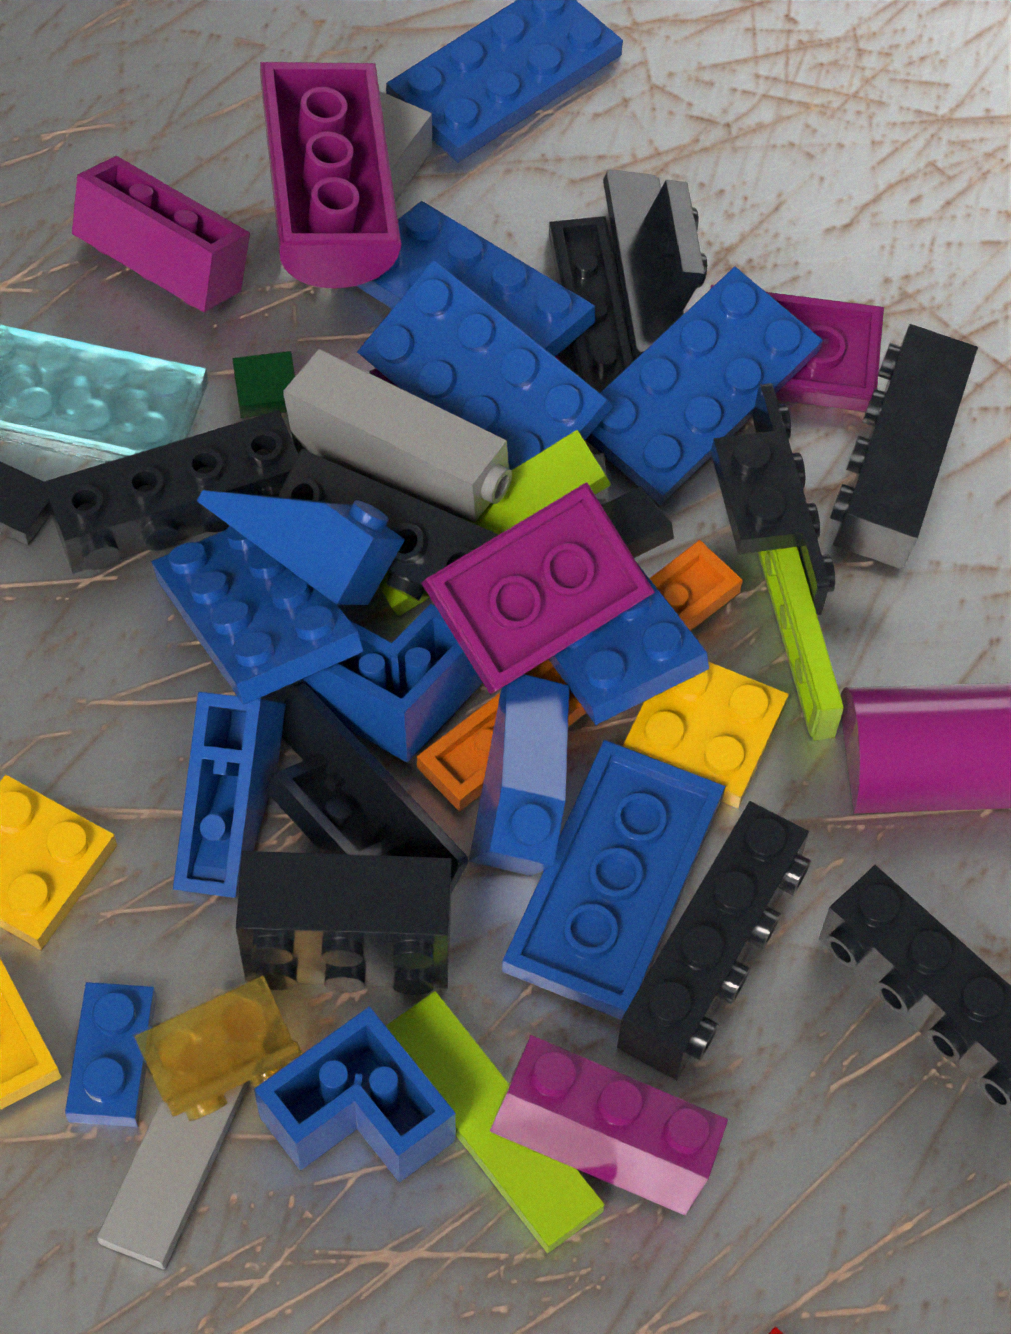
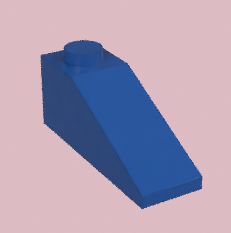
M202 490L197 499V502L336 605H368L405 540L386 526L389 518L382 511L359 500H355L353 505L208 490Z
M523 674L501 688L469 862L528 876L535 875L554 866L566 801L569 685Z
M198 692L173 890L238 898L242 851H254L270 796L266 789L273 774L278 769L286 704L258 698L243 705L237 696Z

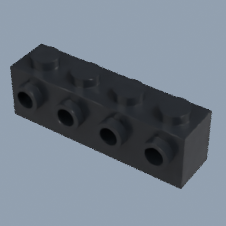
M909 324L901 346L889 343L878 373V377L888 380L885 391L874 388L862 423L872 426L869 438L858 435L846 470L856 473L853 486L841 485L830 515V519L840 522L833 543L834 546L903 570L922 527L975 359L977 346L913 324Z
M277 410L47 480L43 483L53 521L71 571L74 574L87 569H103L111 566L119 559L148 550H164L174 545L177 541L205 532H221L226 530L230 525L197 502L202 490L278 497L298 457V452L281 412Z
M301 449L278 497L349 505H353L355 500H359L382 511L389 518L386 526L405 539L386 572L390 576L385 585L417 601H420L424 591L426 592L421 582L499 535Z
M752 801L748 802L623 1015L617 1043L618 1049L676 1081L691 1056L699 1061L703 1058L719 1027V1023L712 1020L722 1000L733 1004L751 969L743 964L754 945L761 949L765 948L781 917V913L774 910L784 891L794 896L809 869L812 860L802 855L809 834L808 830Z
M874 865L829 907L819 940L839 962L849 967L878 993L888 1007L902 1015L926 1037L937 1052L952 1061L975 1082L995 1105L1011 1115V985L878 866Z

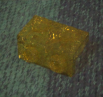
M258 975L132 1035L166 1111L172 1117L185 1112L189 1121L202 1118L228 1104L224 1095L225 1092L247 1081H250L254 1090V1088L288 1065L289 1061L303 1054L298 1042L291 1038L263 975Z

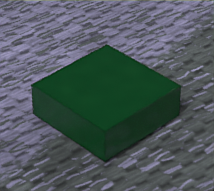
M291 351L232 358L240 418L261 416L280 410L281 413H287L283 391L295 377Z

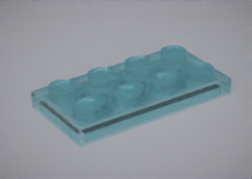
M0 325L1 441L106 463L188 438L208 385L206 368Z

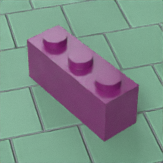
M117 155L77 174L72 234L204 313L241 292L250 232Z
M530 1035L489 1132L682 1215H686L709 1179L728 1119Z

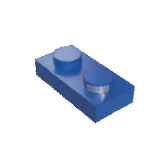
M86 982L65 1109L68 1122L138 1127L157 998L154 987Z

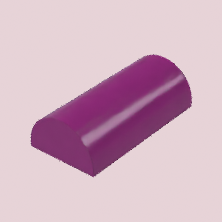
M260 62V81L279 254L283 267L295 279L321 288H347L374 280L389 270L395 263L401 248L376 63Z
M1011 682L845 687L842 690L840 696L844 709L841 719L854 814L1011 808Z

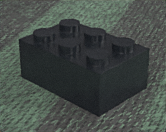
M242 851L236 934L245 982H256L258 986L270 990L292 989L297 983L324 984L326 988L342 993L358 992L363 990L365 986L393 987L395 991L407 995L427 994L433 991L434 988L448 989L451 858Z

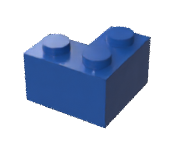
M430 604L392 643L349 620L358 631L363 652L303 678V682L350 731L407 763L483 683L438 609L433 604Z
M370 1006L254 1088L260 1119L300 1171L351 1133L358 1130L400 1183L455 1142L456 1113Z

